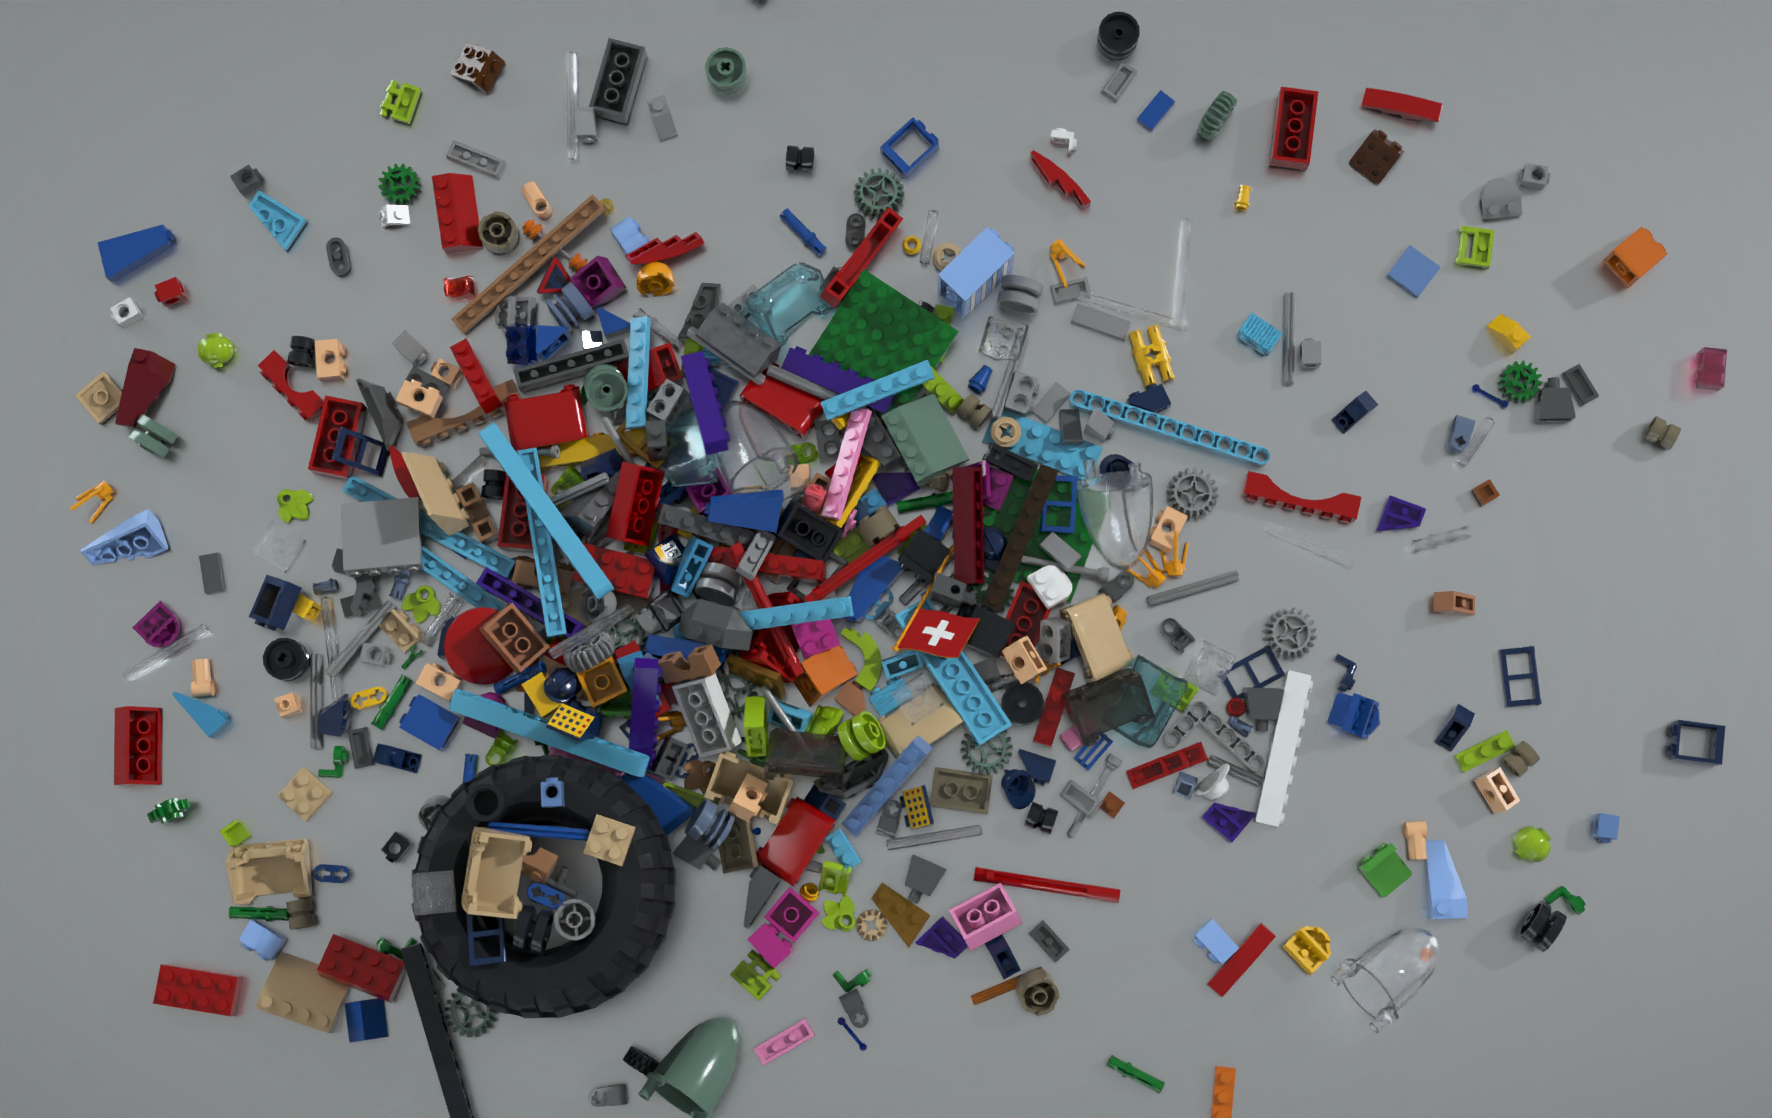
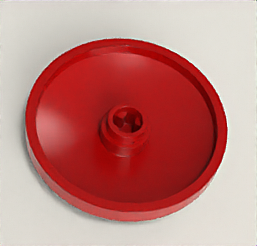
M489 607L469 609L457 616L446 631L444 638L446 661L455 674L465 681L481 685L491 684L504 679L513 671L479 630L481 626L499 612L497 609Z

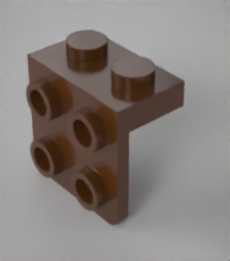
M468 43L454 65L451 75L471 82L482 92L488 93L505 61L490 49Z
M1373 130L1350 160L1352 166L1376 184H1379L1396 161L1405 152L1396 141L1391 142L1387 139V134L1381 130Z

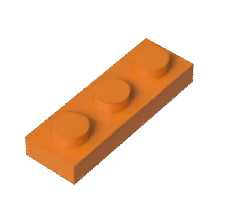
M1215 1066L1211 1118L1232 1117L1236 1068Z

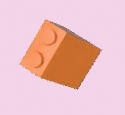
M1642 226L1604 259L1628 287H1631L1667 255L1664 246L1657 243L1652 238L1651 232Z
M836 646L817 653L801 662L800 665L804 673L795 677L793 682L809 707L845 685L847 681H851L858 673L856 672L855 665L847 658L843 647Z

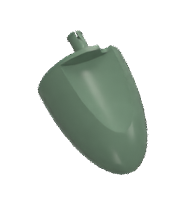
M719 1017L706 1020L695 1026L670 1050L656 1069L646 1075L648 1080L638 1095L649 1101L655 1091L671 1105L693 1118H712L710 1114L722 1097L738 1061L740 1037L736 1025L730 1019Z

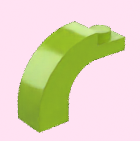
M844 627L840 635L857 646L862 651L865 659L864 667L855 679V682L871 692L876 687L881 676L882 659L880 650L873 638L866 632L860 638L856 630L851 627L848 630Z

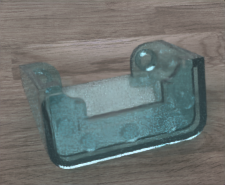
M803 262L791 265L745 300L748 311L760 329L781 343V347L789 339L786 332L812 313L823 316L833 309L831 305L820 298V295L827 287L821 271Z
M692 407L680 412L671 427L666 425L669 468H666L667 480L671 481L672 487L717 483L715 454H705L694 408Z
M1138 654L1131 663L1132 672L1135 673L1118 706H1112L1104 711L1101 722L1133 743L1151 748L1158 741L1185 693L1188 681Z

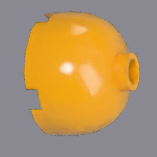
M658 261L647 263L638 271L636 286L643 295L647 296V293H654L653 297L664 296L672 291L674 276L669 266Z

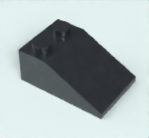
M790 500L779 518L777 532H771V534L812 558L826 563L844 531L800 503Z
M962 603L956 614L966 618H980L965 646L996 658L1001 656L1002 650L1005 648L1016 623L975 604L972 606Z

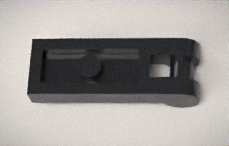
M990 443L989 451L987 454H984L982 460H986L990 465L1030 484L1039 465L995 443ZM996 453L1001 455L999 459L994 458Z

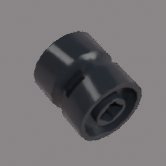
M788 145L786 170H797L800 168L802 171L812 172L814 147L799 149L798 146Z
M292 336L290 341L292 351L288 354L287 363L298 367H312L314 356L311 353L315 351L316 340L304 336Z
M495 469L484 470L483 481L485 485L482 486L481 497L503 500L506 479L505 471Z
M1032 802L1024 825L1033 829L1039 827L1041 832L1051 834L1058 811L1049 807L1044 809L1043 805Z

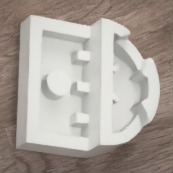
M1045 566L1027 576L1028 582L1047 609L1059 603H1065L1072 592L1071 581L1056 566Z

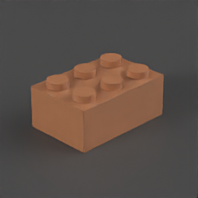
M513 603L507 604L479 628L480 632L515 673L522 672L550 647Z

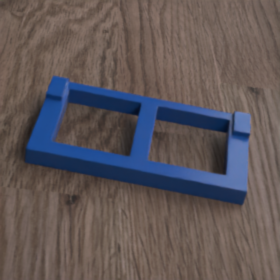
M1056 476L1055 481L1072 482L1071 502L1046 500L1041 512L1040 532L1074 534L1078 476ZM1047 506L1070 507V526H1046Z

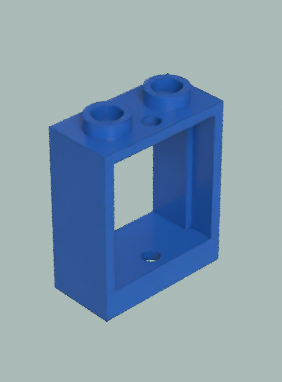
M914 117L880 147V153L905 178L909 177L939 149L938 138L933 133L929 134L925 130L926 126L920 120L916 121ZM913 129L930 148L909 166L892 148Z

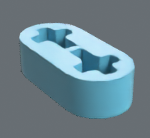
M890 590L884 593V595L889 594L888 599L890 601H884L880 605L879 602L882 599L880 598L872 607L873 609L876 605L878 606L875 610L876 615L868 616L866 614L865 618L867 620L874 621L875 618L878 619L885 612V608H889L893 603L894 597Z

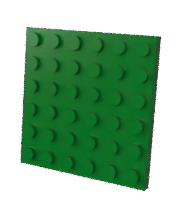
M863 269L809 355L813 356V353L822 356L824 357L823 361L828 364L831 361L841 365L840 369L847 371L848 368L858 372V377L864 379L865 376L878 380L925 360H928L929 364L935 369L959 331ZM920 384L897 393L889 411L915 401L924 386ZM865 406L871 411L874 410L877 413V415L882 416L885 414L869 406Z
M1038 469L1030 484L1017 477L1014 478L1000 512L984 506L983 529L988 527L997 528L1002 531L1007 541L1009 540ZM1054 481L1047 500L1071 502L1072 482ZM1077 484L1074 534H1055L1081 555V559L1075 565L1084 567L1110 496ZM1047 506L1046 526L1069 527L1071 508ZM1040 515L1023 556L1055 561L1039 547L1052 533L1040 532ZM1020 563L1012 582L1019 585L1021 581L1030 584L1027 576L1043 567ZM984 564V571L987 573L992 572L994 575L995 571L990 570ZM1063 571L1072 583V592L1066 601L1071 603L1081 574Z

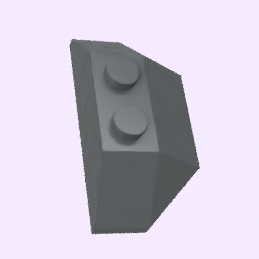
M360 378L356 379L387 451H389V447L394 444L401 428L399 420L402 419L398 408H393L392 403L395 402L391 392L387 393L383 386Z
M699 599L682 612L678 630L689 639L721 648L747 651L750 649L753 634L752 629L748 627L736 608L704 599Z
M883 748L874 754L871 753L870 756L861 761L855 760L813 782L819 792L843 799L853 797L857 792L874 786L881 778L889 755Z

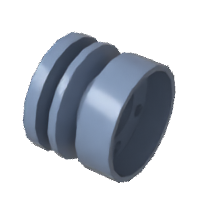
M572 282L561 288L564 296L562 299L556 294L552 295L557 302L556 304H553L549 298L545 300L550 314L568 332L573 330L568 323L569 321H572L576 327L579 325L575 318L577 315L586 320L594 314L588 302Z
M706 798L692 815L685 829V834L695 840L704 835L702 844L704 846L709 844V849L714 851L727 838L735 816L731 813L726 816L727 811L725 809L716 815L717 804Z

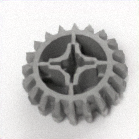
M1186 468V475L1179 471V477L1174 475L1172 477L1174 482L1168 483L1171 488L1166 490V493L1172 494L1167 497V500L1174 501L1169 506L1171 508L1176 506L1175 510H1181L1183 514L1187 513L1188 519H1191L1193 514L1196 519H1199V513L1205 517L1207 515L1206 510L1209 512L1213 510L1210 505L1215 506L1217 504L1213 499H1217L1218 494L1213 492L1217 491L1218 487L1211 486L1215 483V480L1208 481L1211 476L1210 474H1207L1206 477L1202 476L1204 470L1197 474V468H1193L1192 473H1190L1189 468ZM1191 479L1188 488L1177 489L1181 482ZM1197 481L1205 486L1207 492L1198 488ZM1192 487L1194 493L1197 494L1194 496L1193 500L1191 494L1188 493L1191 491ZM1177 495L1187 500L1188 507L1180 502ZM1207 498L1204 505L1194 508L1197 499Z
M1285 608L1284 615L1282 611L1278 610L1277 616L1271 615V619L1274 622H1266L1271 628L1264 629V632L1270 633L1264 639H1271L1267 646L1274 645L1271 652L1274 653L1279 650L1278 657L1285 653V659L1288 660L1291 654L1293 660L1297 659V653L1300 657H1303V650L1309 653L1310 648L1308 646L1313 647L1315 645L1310 639L1314 640L1317 638L1316 635L1311 634L1317 629L1310 628L1314 621L1307 622L1306 620L1310 616L1307 614L1303 618V610L1296 614V608H1292L1291 613H1289L1288 608ZM1286 619L1297 620L1302 625L1292 626ZM1280 621L1283 633L1276 637L1275 629ZM1287 629L1289 631L1298 630L1293 635L1294 638H1292V636L1284 637L1288 632ZM1305 630V641L1300 646L1298 634ZM1288 641L1295 649L1286 648L1280 642Z
M598 632L586 636L578 642H574L563 655L565 664L573 672H582L583 670L586 671L604 662L614 653V641L606 632Z

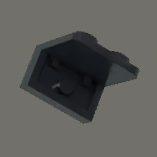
M919 529L898 557V561L901 562L899 566L907 572L910 570L915 572V578L922 583H925V581L931 583L934 579L933 575L948 556L950 550L924 530Z

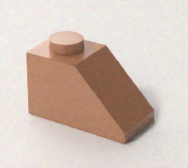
M1456 591L1434 592L1433 611L1443 614L1475 615V596Z
M847 681L834 698V701L854 716L866 711L864 693L861 691L863 687L855 681L852 683Z

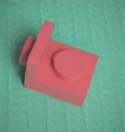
M810 484L805 489L804 493L806 494L802 505L819 514L828 491L824 490L820 485Z

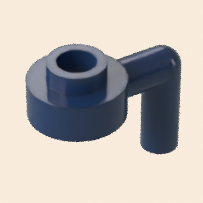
M1337 654L1335 661L1348 667L1338 686V689L1345 692L1347 689L1351 690L1356 681L1353 677L1357 664Z

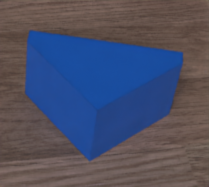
M598 307L597 312L606 339L630 332L629 322Z

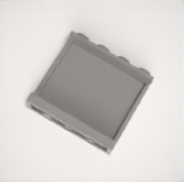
M418 497L341 504L343 571L346 575H349V577H360L361 574L377 576L382 572L398 574L404 570H407V572H418L419 569H424L421 554V502Z

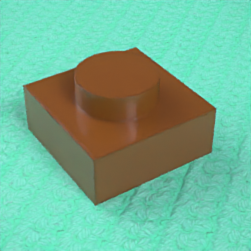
M1490 479L1472 489L1482 506L1500 496Z
M1109 791L1099 809L1114 819L1125 802Z

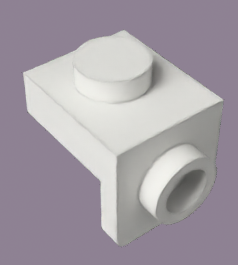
M1063 128L1052 130L1050 142L1068 144L1067 155H1071L1072 150H1076L1077 139H1074V132H1068Z
M385 205L379 212V221L382 228H386L389 225H409L408 205Z

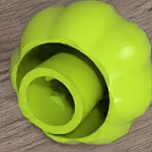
M221 333L206 334V339L200 340L197 346V353L200 360L211 365L212 368H222L223 364L232 358L234 348L232 342L227 337H222Z
M1534 826L1524 827L1517 833L1515 843L1518 850L1515 852L1522 860L1527 859L1532 862L1543 861L1550 854L1551 845L1549 841L1551 838L1541 827L1538 830Z

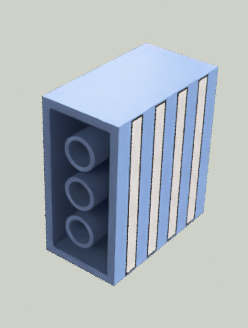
M986 227L938 274L937 293L965 319L1002 283L1004 275L1012 273L1014 248L1008 242L1004 243L997 231Z

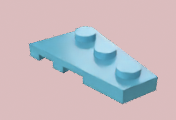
M259 190L248 205L286 252L307 222L305 218Z

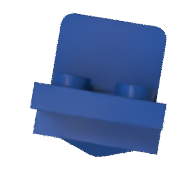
M1339 692L1336 695L1328 722L1341 727L1345 732L1368 739L1369 735L1381 724L1379 702L1356 693L1350 696Z

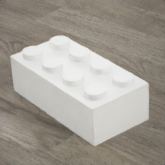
M716 673L710 677L701 676L695 680L686 679L672 686L699 758L726 752V750L730 751L742 742Z

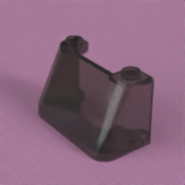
M1131 668L1117 671L1098 681L1087 683L1061 695L1064 707L1083 746L1095 745L1100 734L1131 721L1143 725L1150 722V719L1155 718L1142 676Z
M775 728L770 731L764 779L774 780L777 774H780V777H784V774L820 777L823 778V782H827V779L833 782V787H842L846 751L841 744L839 734L826 735Z

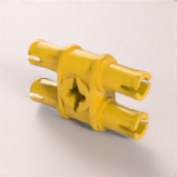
M1158 324L1154 325V327H1147L1152 342L1148 346L1144 345L1140 329L1136 330V332H1129L1134 348L1132 349V354L1135 356L1138 365L1137 370L1142 374L1145 387L1157 384L1152 371L1154 366L1160 368L1163 382L1175 379L1170 365L1172 359L1169 357L1166 341L1162 340ZM1150 352L1152 355H1156L1154 359L1148 357Z

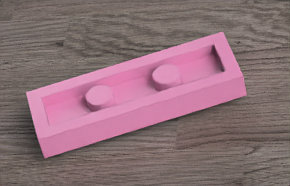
M803 1019L758 1045L754 1050L764 1066L815 1035L806 1019Z

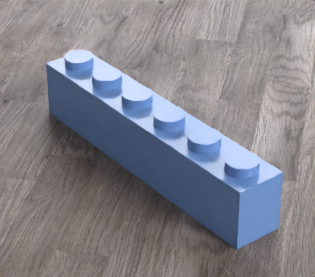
M917 736L841 824L854 836H857L933 750V747L923 738Z

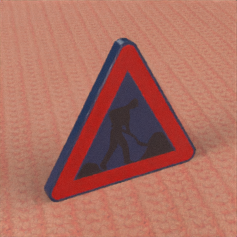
M558 257L552 258L537 289L538 294L562 293L561 288L571 282L569 274Z

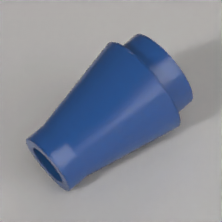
M983 365L969 380L968 388L974 393L981 394L982 391H985L993 370L989 366Z

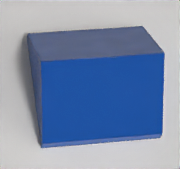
M537 325L536 353L542 362L546 361L571 339L567 329L564 326Z
M376 998L345 1003L349 1043L389 1037L384 1000Z

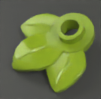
M289 489L281 490L277 495V502L280 505L278 510L279 517L285 523H288L292 516L300 520L308 519V509L305 504L311 502L313 496L302 489L294 492ZM284 495L290 496L289 502L283 501Z
M423 585L415 593H410L404 598L401 608L403 610H412L415 621L421 623L427 619L429 613L438 616L440 604L434 598L433 589ZM428 592V597L423 599L422 594Z
M847 895L843 896L840 903L831 900L824 901L823 908L827 916L821 920V923L830 930L840 929L844 932L852 930L855 926V918L853 916L855 906L850 897ZM842 920H848V925H844Z

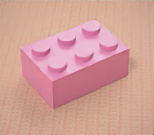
M1001 883L949 910L970 951L1022 924L1014 905Z

